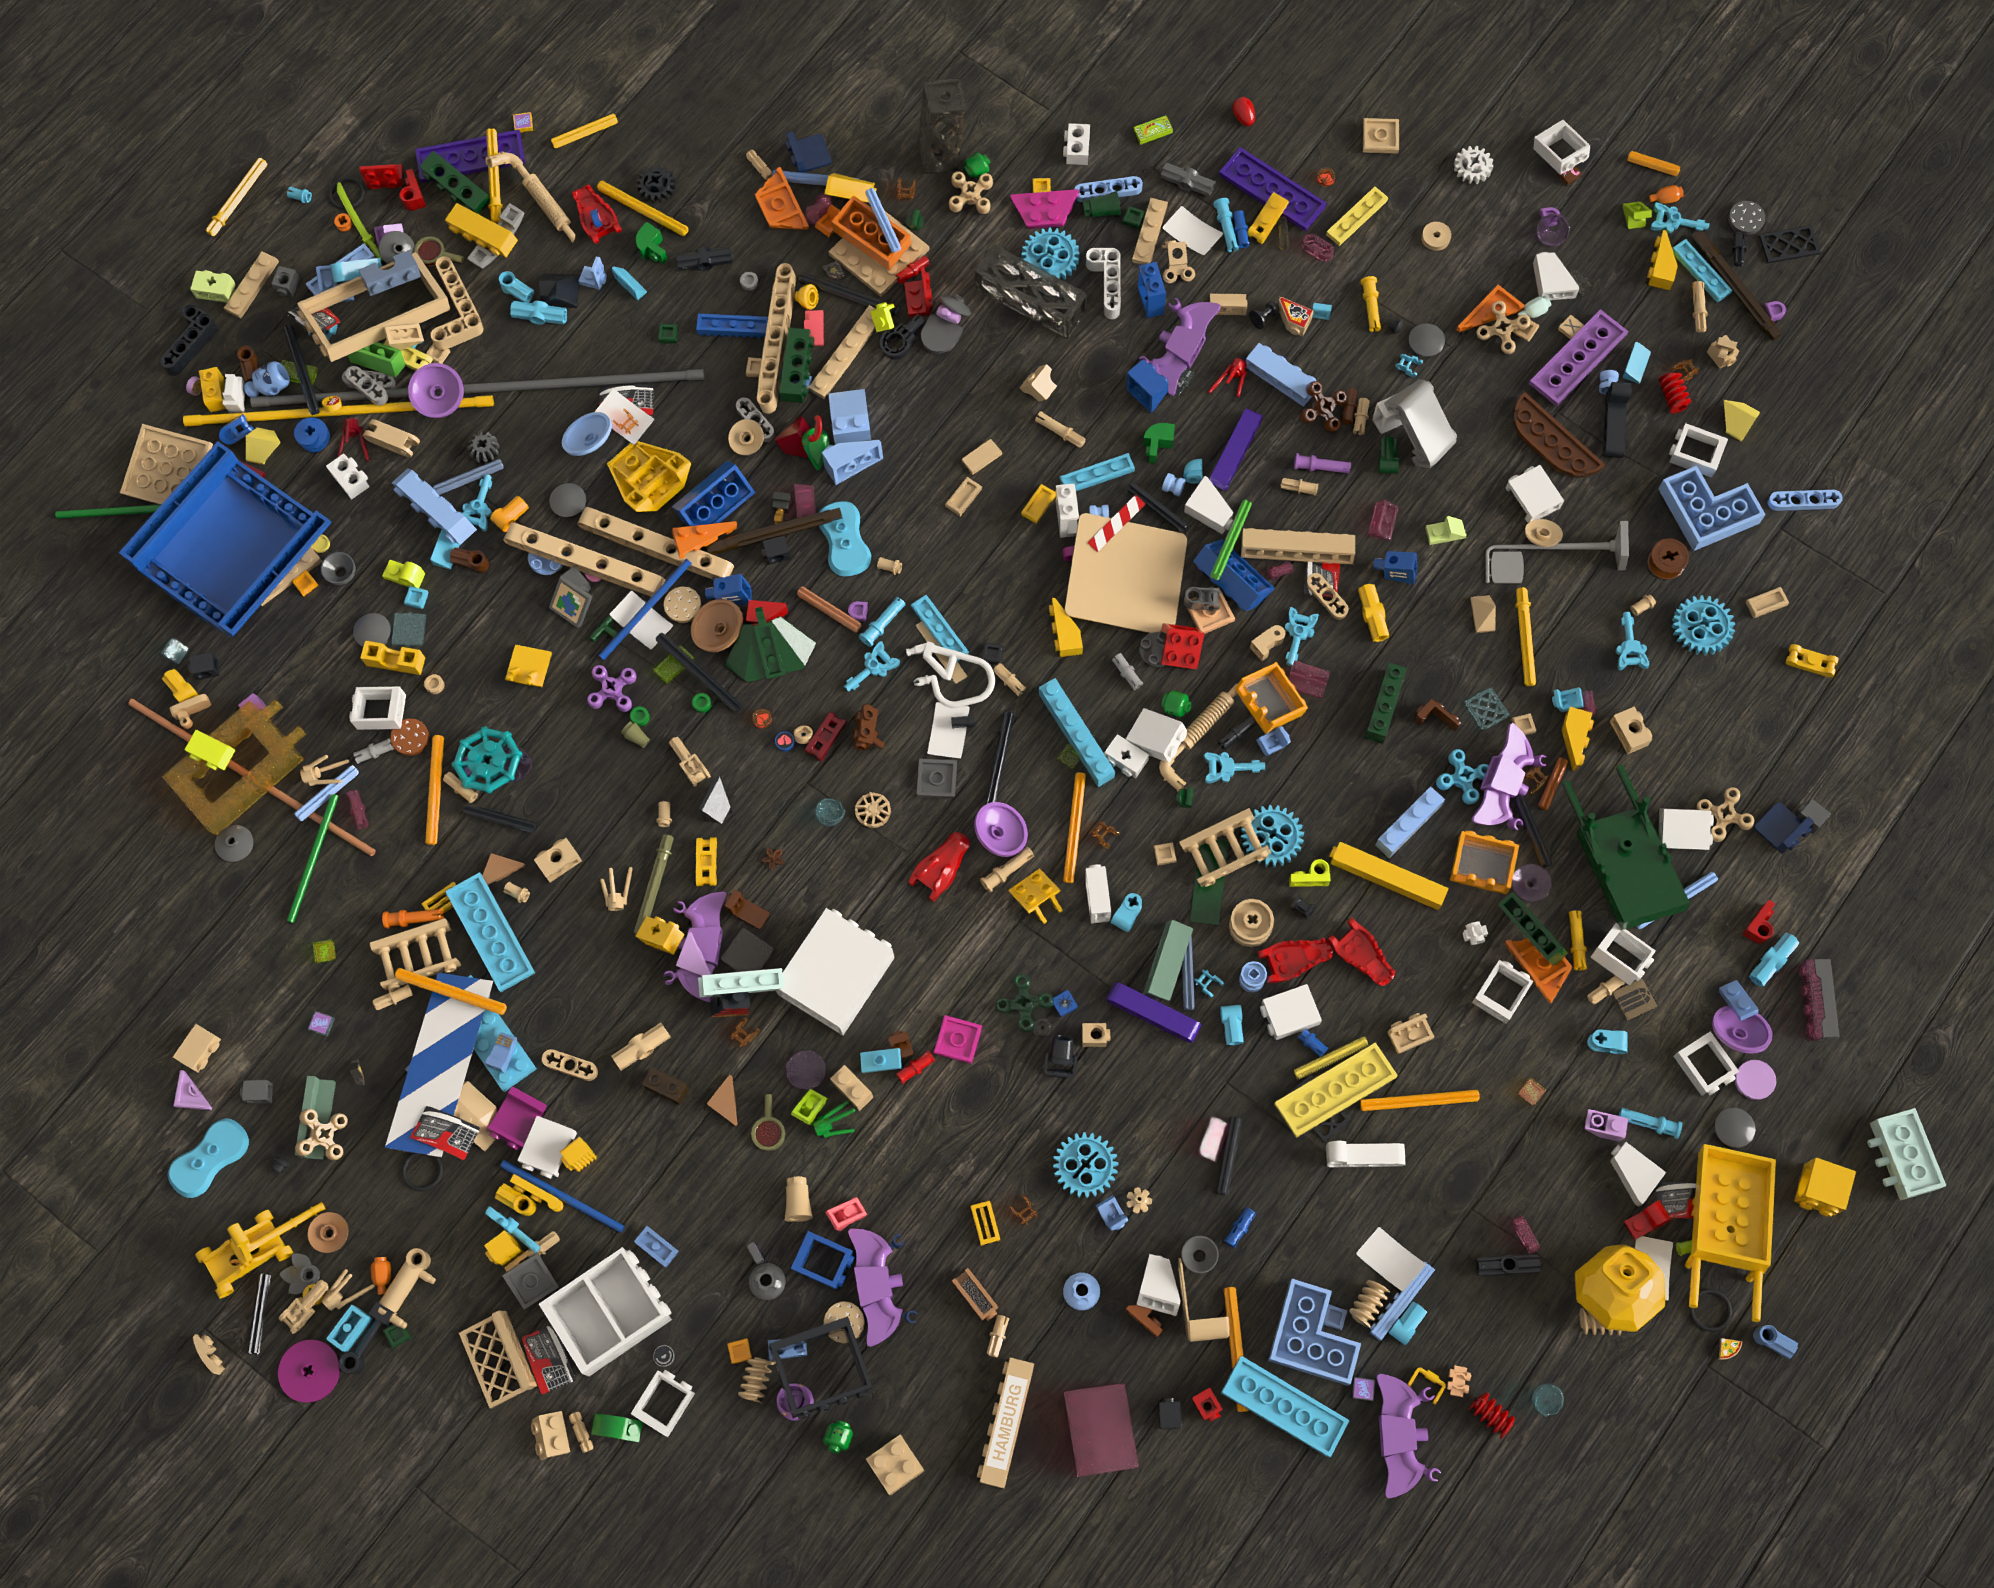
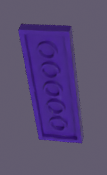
M520 130L498 133V153L502 151L504 153H512L525 164ZM487 136L415 149L421 183L430 182L423 177V172L419 166L432 151L436 152L463 175L488 171V165L486 164V157H488ZM510 164L498 165L499 168L512 166ZM444 171L438 172L437 176H442Z
M1241 147L1219 171L1220 177L1263 205L1266 204L1273 192L1287 199L1289 203L1281 216L1305 232L1327 205L1325 201Z

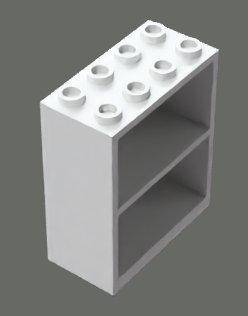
M826 908L782 973L783 988L775 990L783 999L839 1034L844 1035L893 961L894 954L890 943L883 939L879 941L874 938L875 935L867 929L861 930L858 928L859 925L853 920L849 919L847 921L842 918V914L837 910L832 909L830 911Z
M623 1247L539 1303L580 1372L586 1376H591L672 1320L669 1316L672 1313L669 1307L658 1299L661 1296L655 1286L649 1285L647 1282L650 1280L648 1274L644 1269L637 1266L639 1260L630 1250H625Z

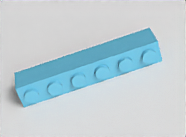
M1056 678L1040 686L1039 696L1097 787L1112 780L1115 776V770Z

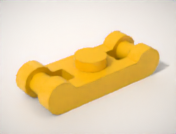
M1796 644L1790 645V655L1785 662L1787 665L1822 676L1834 677L1836 671L1834 667L1838 663V657L1807 650ZM1825 663L1827 667H1822L1821 664Z
M710 837V839L705 840L703 838L696 839V886H703V884L717 885L716 837ZM703 847H710V851H703ZM703 872H709V876L703 877Z

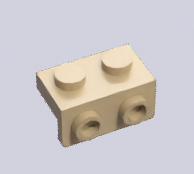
M1417 1013L1410 1016L1407 1022L1402 1023V1021H1398L1391 1025L1388 1035L1397 1054L1434 1039V1035L1426 1020V1014L1420 1016Z
M562 1411L540 1415L532 1419L531 1430L536 1438L535 1450L540 1460L570 1452Z

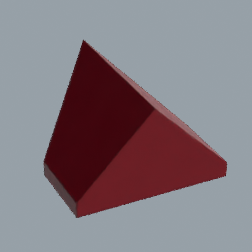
M800 416L774 440L783 453L809 458L804 449L802 437L811 428L805 419Z

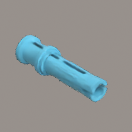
M1220 198L1213 203L1218 213L1217 220L1222 225L1228 252H1232V248L1235 252L1239 247L1231 222L1233 215L1228 207L1229 200L1227 198Z
M896 597L876 621L871 622L869 628L859 635L860 640L865 645L872 647L876 638L879 635H883L884 628L905 606V602Z
M1621 1108L1619 1113L1620 1117L1628 1118V1122L1651 1128L1657 1134H1668L1674 1136L1675 1139H1678L1682 1129V1122L1680 1121L1676 1123L1666 1120L1663 1116L1656 1118L1625 1108Z

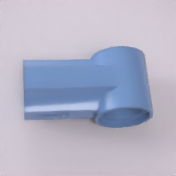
M1771 1325L1760 1326L1754 1330L1753 1338L1756 1343L1767 1346L1787 1359H1791L1798 1348L1797 1342L1781 1334ZM1763 1330H1766L1768 1332V1340H1765L1763 1338Z

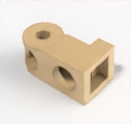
M1275 625L1251 642V650L1261 661L1268 657L1269 650L1272 647L1283 643L1285 637L1284 628Z

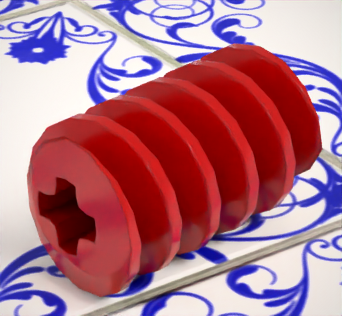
M1667 373L1658 379L1672 414L1684 411L1688 404L1692 402L1691 399H1685L1689 396V393L1684 392L1687 389L1686 386H1681L1684 384V380L1679 379L1682 377L1681 373Z
M1486 1392L1480 1395L1468 1410L1475 1408L1474 1416L1481 1413L1480 1421L1483 1422L1487 1419L1486 1427L1489 1428L1494 1425L1493 1433L1501 1431L1499 1438L1502 1439L1513 1426L1515 1417L1512 1415L1507 1418L1509 1413L1507 1410L1500 1412L1502 1405L1497 1404L1494 1406L1496 1400L1494 1398L1488 1400L1489 1393Z

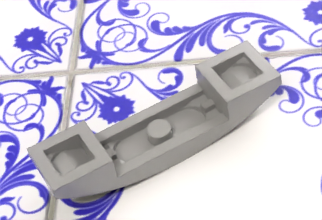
M509 203L499 216L501 221L498 225L511 231L514 235L522 221L524 212ZM477 245L467 259L483 269L497 255L493 254L489 248L485 247L484 249Z

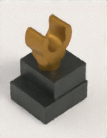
M773 493L772 508L776 512L774 516L775 524L782 523L784 513L789 514L792 498L789 493Z

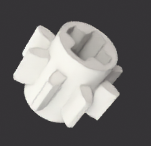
M1473 922L1465 926L1466 930L1463 932L1465 942L1470 941L1471 945L1485 942L1484 937L1488 935L1486 925L1481 926L1480 922Z

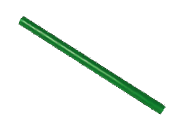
M161 505L56 511L55 515L57 519L154 513Z
M331 794L286 920L290 923L295 922L339 798L338 795Z

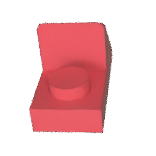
M823 310L805 311L804 329H810L811 336L814 337V346H824Z
M857 1197L826 1211L828 1218L838 1231H842L849 1224L867 1215Z

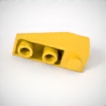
M1663 230L1661 236L1656 238L1654 247H1657V251L1653 252L1651 258L1653 267L1649 268L1647 278H1650L1649 286L1670 290L1675 279L1677 263L1667 232Z
M1052 598L1049 612L1050 616H1054L1055 621L1052 623L1053 634H1057V640H1054L1055 650L1059 651L1060 657L1082 654L1083 646L1080 629L1065 613L1059 602Z
M1569 707L1564 719L1562 733L1572 770L1576 771L1578 766L1583 764L1585 755L1582 752L1583 748H1587L1589 737L1586 736L1587 732L1591 731L1594 720H1591V712Z

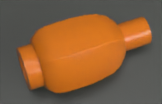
M1671 185L1663 187L1656 194L1649 195L1650 202L1658 201L1662 204L1676 202L1683 197L1682 186Z
M376 1257L371 1264V1279L373 1284L377 1286L378 1295L385 1294L386 1285L391 1280V1264L387 1261V1257Z

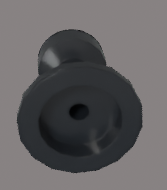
M1270 301L1262 312L1254 309L1251 310L1249 318L1256 328L1263 329L1266 317L1269 315L1275 316L1280 310L1274 301Z

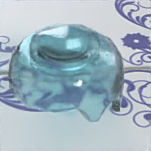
M831 798L821 800L815 809L817 820L825 826L839 824L845 814V809H843L841 802Z
M1542 1384L1534 1390L1532 1403L1534 1408L1543 1416L1556 1415L1563 1406L1564 1396L1562 1391L1554 1384Z

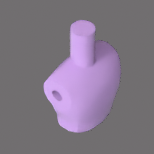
M944 304L939 306L936 313L937 316L955 324L960 322L961 314L951 310Z

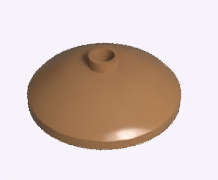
M716 599L705 604L699 609L692 621L691 636L694 643L700 649L707 652H719L728 648L736 641L742 629L743 616L741 610L732 601L726 599Z

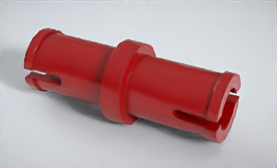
M923 255L914 263L907 264L905 269L895 275L898 277L897 281L903 284L911 277H916L919 274L918 272L921 271V266L925 268L930 265L928 258Z
M927 1051L915 1061L911 1060L908 1066L896 1073V1076L904 1084L915 1074L919 1075L922 1073L921 1070L935 1062V1059Z

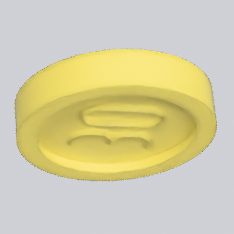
M321 535L311 548L317 553H323L330 546L329 539L325 535Z

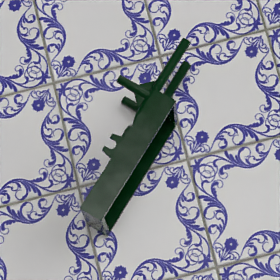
M1618 765L1615 769L1635 809L1594 821V813H1590L1587 818L1585 817L1569 781L1563 782L1562 786L1580 823L1576 835L1622 931L1686 911L1690 901L1671 864L1672 856L1666 852L1667 845L1666 843H1661L1647 814L1650 798L1645 796L1642 802L1639 800L1623 765Z

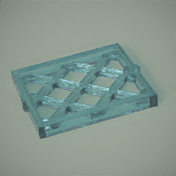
M1492 687L1464 702L1483 731L1510 716ZM1489 693V698L1482 697L1483 694ZM1474 699H1478L1477 705L1472 704L1470 702ZM1481 700L1488 701L1486 707L1480 706ZM1490 702L1497 704L1496 709L1489 708ZM1479 708L1485 710L1484 715L1478 714ZM1488 711L1495 712L1494 718L1487 717ZM1497 713L1504 715L1502 718L1496 719ZM1486 719L1493 721L1491 724L1485 725Z

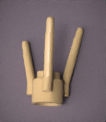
M324 755L311 764L303 766L300 772L301 778L305 784L309 783L310 786L341 783V779L318 780V778L321 777V772L347 764L349 760L340 761L320 769L314 767L328 758V755Z
M632 867L628 869L623 897H621V893H615L612 868H609L611 894L608 895L604 879L600 880L606 907H608L609 911L623 910L624 905H627Z
M345 1269L332 1287L325 1293L321 1301L331 1311L334 1308L340 1310L345 1304L373 1289L375 1285L372 1284L341 1301L343 1296L339 1291L352 1277V1274H348L344 1278L348 1272Z

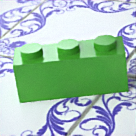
M378 342L348 355L352 363L393 377H397L405 367L401 350Z

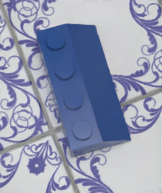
M726 461L676 502L672 508L687 527L720 523L755 494V491L736 464Z
M1220 539L1205 545L1193 562L1200 571L1210 577L1214 584L1220 586L1224 593L1231 597L1242 610L1249 611L1255 608L1275 589L1247 561L1241 558L1234 549H1232L1220 579L1215 580L1211 578L1210 574L1225 541Z

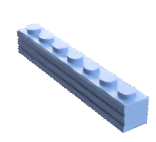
M1424 1262L1426 1266L1404 1291H1401L1400 1294L1397 1292L1393 1297L1394 1302L1387 1305L1385 1308L1387 1311L1384 1314H1380L1377 1318L1379 1319L1377 1324L1374 1323L1370 1327V1334L1379 1341L1383 1339L1435 1271L1426 1262Z

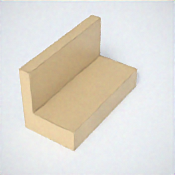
M1210 294V302L1220 304L1221 306L1220 311L1216 315H1246V294Z

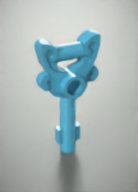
M1655 203L1654 211L1657 213L1656 221L1650 227L1652 231L1666 230L1667 233H1672L1678 229L1679 225L1696 228V231H1708L1709 223H1705V220L1683 219L1681 214L1677 212L1678 209L1676 207L1668 208L1661 203ZM1664 215H1667V222H1663Z
M485 475L484 479L480 480L479 486L481 488L477 500L463 505L464 512L462 514L471 524L479 526L482 531L487 530V517L492 515L490 508L484 503L488 489H491L493 483L490 475ZM478 514L481 517L475 518L470 517V515Z
M1290 607L1288 614L1289 623L1285 624V630L1289 632L1293 641L1290 652H1287L1285 659L1287 660V666L1293 667L1294 662H1297L1300 640H1305L1307 637L1311 638L1314 635V629L1312 628L1315 626L1319 614H1313L1308 617L1297 614V611ZM1295 621L1301 622V623H1305V624H1308V625H1307V626H1303V625H1300V624H1296Z
M1624 612L1621 624L1625 628L1626 641L1616 648V653L1620 655L1618 670H1623L1627 665H1639L1643 669H1648L1649 661L1645 655L1647 647L1644 644L1640 645L1639 641L1634 640L1632 630L1634 619L1631 617L1630 612ZM1632 654H1634V655H1637V656H1638V657L1626 658V655H1632Z
M880 641L872 653L865 654L866 668L854 678H849L844 688L847 692L851 689L855 690L859 687L858 683L870 674L874 676L879 674V676L885 677L887 670L899 666L900 660L890 658L884 651L883 642ZM879 656L886 664L879 663L876 657Z
M1208 752L1204 754V759L1209 763V774L1206 776L1205 783L1217 782L1220 779L1226 783L1234 775V771L1252 770V773H1258L1260 770H1265V762H1260L1259 760H1252V763H1234V760L1229 758V754L1223 752L1221 756ZM1216 762L1220 763L1222 767L1220 773H1217Z
M488 1207L485 1214L513 1234L534 1253L540 1250L541 1247L517 1228L518 1222L511 1217L507 1219L492 1207Z

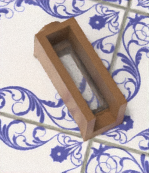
M969 1268L959 1277L952 1280V1283L982 1321L985 1318L989 1321L998 1314L995 1311L998 1309V1306Z

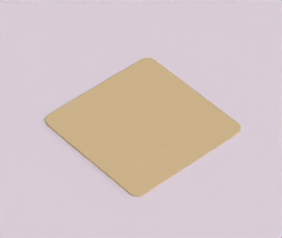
M1088 513L1082 514L1078 521L1065 613L1074 618L1147 633L1162 631L1163 623L1175 625L1187 537L1182 533L1127 522L1097 552L1088 542L1112 518Z

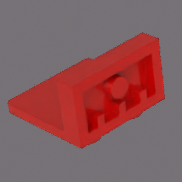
M402 164L359 167V171L368 188L403 187L404 168Z
M921 266L922 280L904 282L909 318L914 317L916 313L919 316L930 315V308H933L929 272H925L924 266Z
M1163 623L1161 630L1167 635L1161 664L1197 669L1205 633L1199 628Z

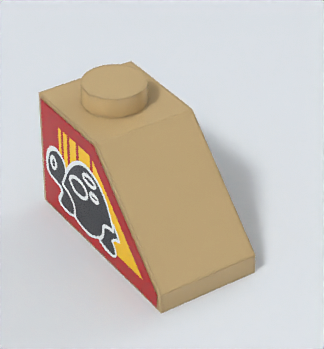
M1280 297L1278 303L1279 313L1286 330L1293 335L1303 337L1312 320L1313 310Z

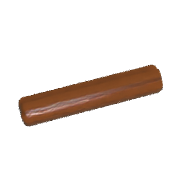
M1558 758L1538 804L1539 808L1548 810L1568 764L1567 759Z

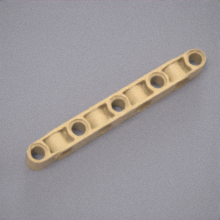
M787 263L779 265L776 271L758 380L757 401L761 410L767 414L774 412L777 407L788 328H790L795 296L796 276L791 265Z
M585 507L577 522V525L586 531L678 567L687 558L692 564L686 570L713 580L730 576L734 568L731 562L702 550H697L696 552L691 550L685 554L684 558L679 559L674 539L589 507ZM609 524L606 528H602V525ZM637 537H643L639 541L635 540ZM670 550H676L673 554L668 553ZM704 563H710L707 567H702Z
M517 523L510 524L504 537V542L513 547L570 568L575 566L581 572L650 597L666 581L657 574ZM530 539H536V540H537V541H536L535 543H533V544H529V543H528V541H529ZM571 552L570 556H563V553ZM600 564H605V565H606V568H604V569H599V568H597V567H598ZM635 577L641 578L639 582L632 581Z

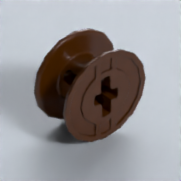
M1676 539L1660 540L1648 555L1647 564L1649 570L1659 579H1675L1680 576L1688 564V549Z

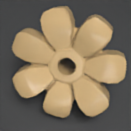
M1139 1187L1134 1189V1193L1129 1192L1127 1198L1130 1201L1126 1203L1127 1207H1133V1212L1136 1214L1139 1213L1140 1209L1144 1213L1147 1212V1205L1152 1204V1199L1147 1198L1149 1192L1146 1189L1141 1192Z

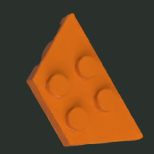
M781 167L777 168L776 173L755 194V198L769 228L809 229V225Z
M1524 938L1521 941H1505L1506 947L1530 976L1549 1004L1552 1003L1572 969L1568 960L1564 957L1553 966L1528 938Z

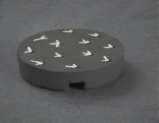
M1741 201L1733 205L1729 212L1728 222L1735 232L1752 235L1762 228L1765 222V213L1758 204L1752 201Z

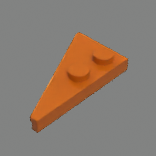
M1497 285L1458 325L1457 331L1463 332L1497 320L1496 315L1492 312V304L1496 301H1503L1505 303V316L1522 311L1525 305L1501 286ZM1501 306L1496 307L1497 311H1500L1502 309Z
M737 522L672 528V535L679 559L684 558L685 554L691 550L696 552L701 547L718 540V536L724 533L726 535L732 533L733 530L737 529Z

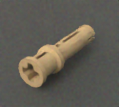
M1026 847L1001 867L994 868L993 872L988 876L980 878V882L991 893L995 886L999 883H1004L1006 877L1033 858V852L1029 847Z

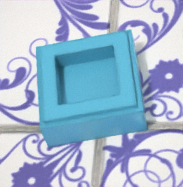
M1314 303L1312 318L1329 320L1332 305Z
M409 586L404 604L423 609L429 592Z

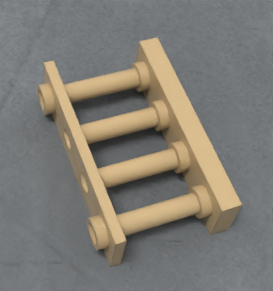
M1250 808L1180 841L1184 852L1189 851V853H1192L1203 876L1197 879L1201 887L1204 885L1205 887L1210 886L1216 882V879L1256 860L1262 861L1271 853L1268 845L1262 848L1251 826L1252 820L1255 818ZM1240 826L1244 827L1255 849L1254 852L1244 856L1233 833L1234 829ZM1221 835L1227 836L1238 859L1228 865L1216 843L1217 837ZM1205 843L1209 844L1220 867L1209 873L1198 850L1199 846Z
M444 918L370 942L371 950L376 955H381L387 980L380 982L381 986L385 990L394 991L399 989L401 985L408 984L396 979L389 952L395 948L400 949L405 970L425 977L438 974V972H453L457 967H460V961L457 958H451L445 936L446 932L451 931L450 923ZM432 936L438 937L444 962L435 965L432 964L426 942ZM414 942L419 943L425 968L417 971L413 969L408 951L409 944Z

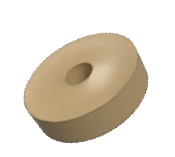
M1441 222L1429 223L1425 226L1422 233L1423 244L1428 249L1434 251L1446 248L1451 239L1449 227Z

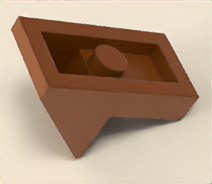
M1139 1305L1128 1306L1126 1312L1156 1338L1163 1331L1160 1328L1162 1324L1154 1317L1151 1319L1148 1317L1153 1309Z

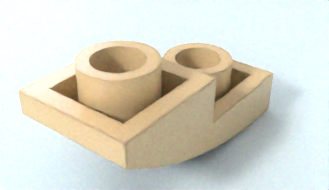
M195 1334L193 1340L200 1358L213 1374L220 1375L225 1368L221 1365L222 1360L213 1354L216 1350L212 1345L214 1343L213 1340L205 1334L203 1336Z

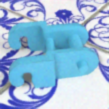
M1401 354L1400 363H1397L1395 367L1398 370L1404 371L1408 376L1416 377L1417 373H1412L1409 366L1412 362L1422 365L1423 360L1420 359L1418 361L1416 356L1410 357L1406 354ZM1404 361L1408 362L1407 366L1403 365Z
M1202 970L1203 974L1198 980L1194 979L1195 985L1203 988L1202 992L1212 998L1213 994L1206 989L1209 983L1216 981L1221 986L1224 983L1216 975L1211 976L1208 970ZM1207 976L1209 980L1204 985L1201 982Z

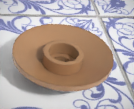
M333 1212L318 1215L313 1219L308 1228V1240L311 1246L322 1253L337 1251L345 1244L348 1238L347 1222L342 1216ZM329 1230H333L331 1237L327 1236Z

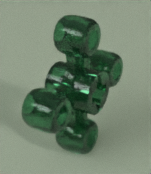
M1019 974L1015 978V985L1019 990L1016 998L1012 1000L1004 997L999 998L995 1003V1007L1001 1014H1006L1010 1010H1018L1021 1014L1019 1028L1023 1032L1029 1033L1035 1027L1034 1020L1031 1018V1011L1035 1007L1051 1008L1054 1004V998L1047 992L1037 997L1031 996L1028 991L1031 985L1030 978L1026 974ZM1021 980H1026L1024 984H1020ZM1045 998H1049L1047 1003H1043ZM1024 999H1026L1029 1002L1026 1003V1007L1022 1006ZM1006 1003V1007L1001 1008V1004ZM1030 1022L1028 1027H1024V1023Z

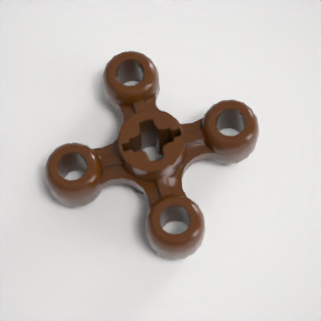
M1313 381L1308 383L1306 393L1314 398L1312 408H1307L1300 412L1299 418L1301 422L1311 423L1315 420L1316 416H1321L1325 420L1324 428L1327 432L1337 431L1341 423L1338 418L1332 415V411L1335 405L1338 406L1346 402V393L1343 390H1337L1330 397H1324L1320 382Z

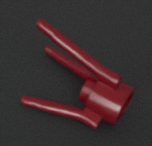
M354 418L344 420L337 458L342 454L344 442L348 443L349 437H355L358 434L365 460L368 461L369 457L362 434V427L358 426V420Z

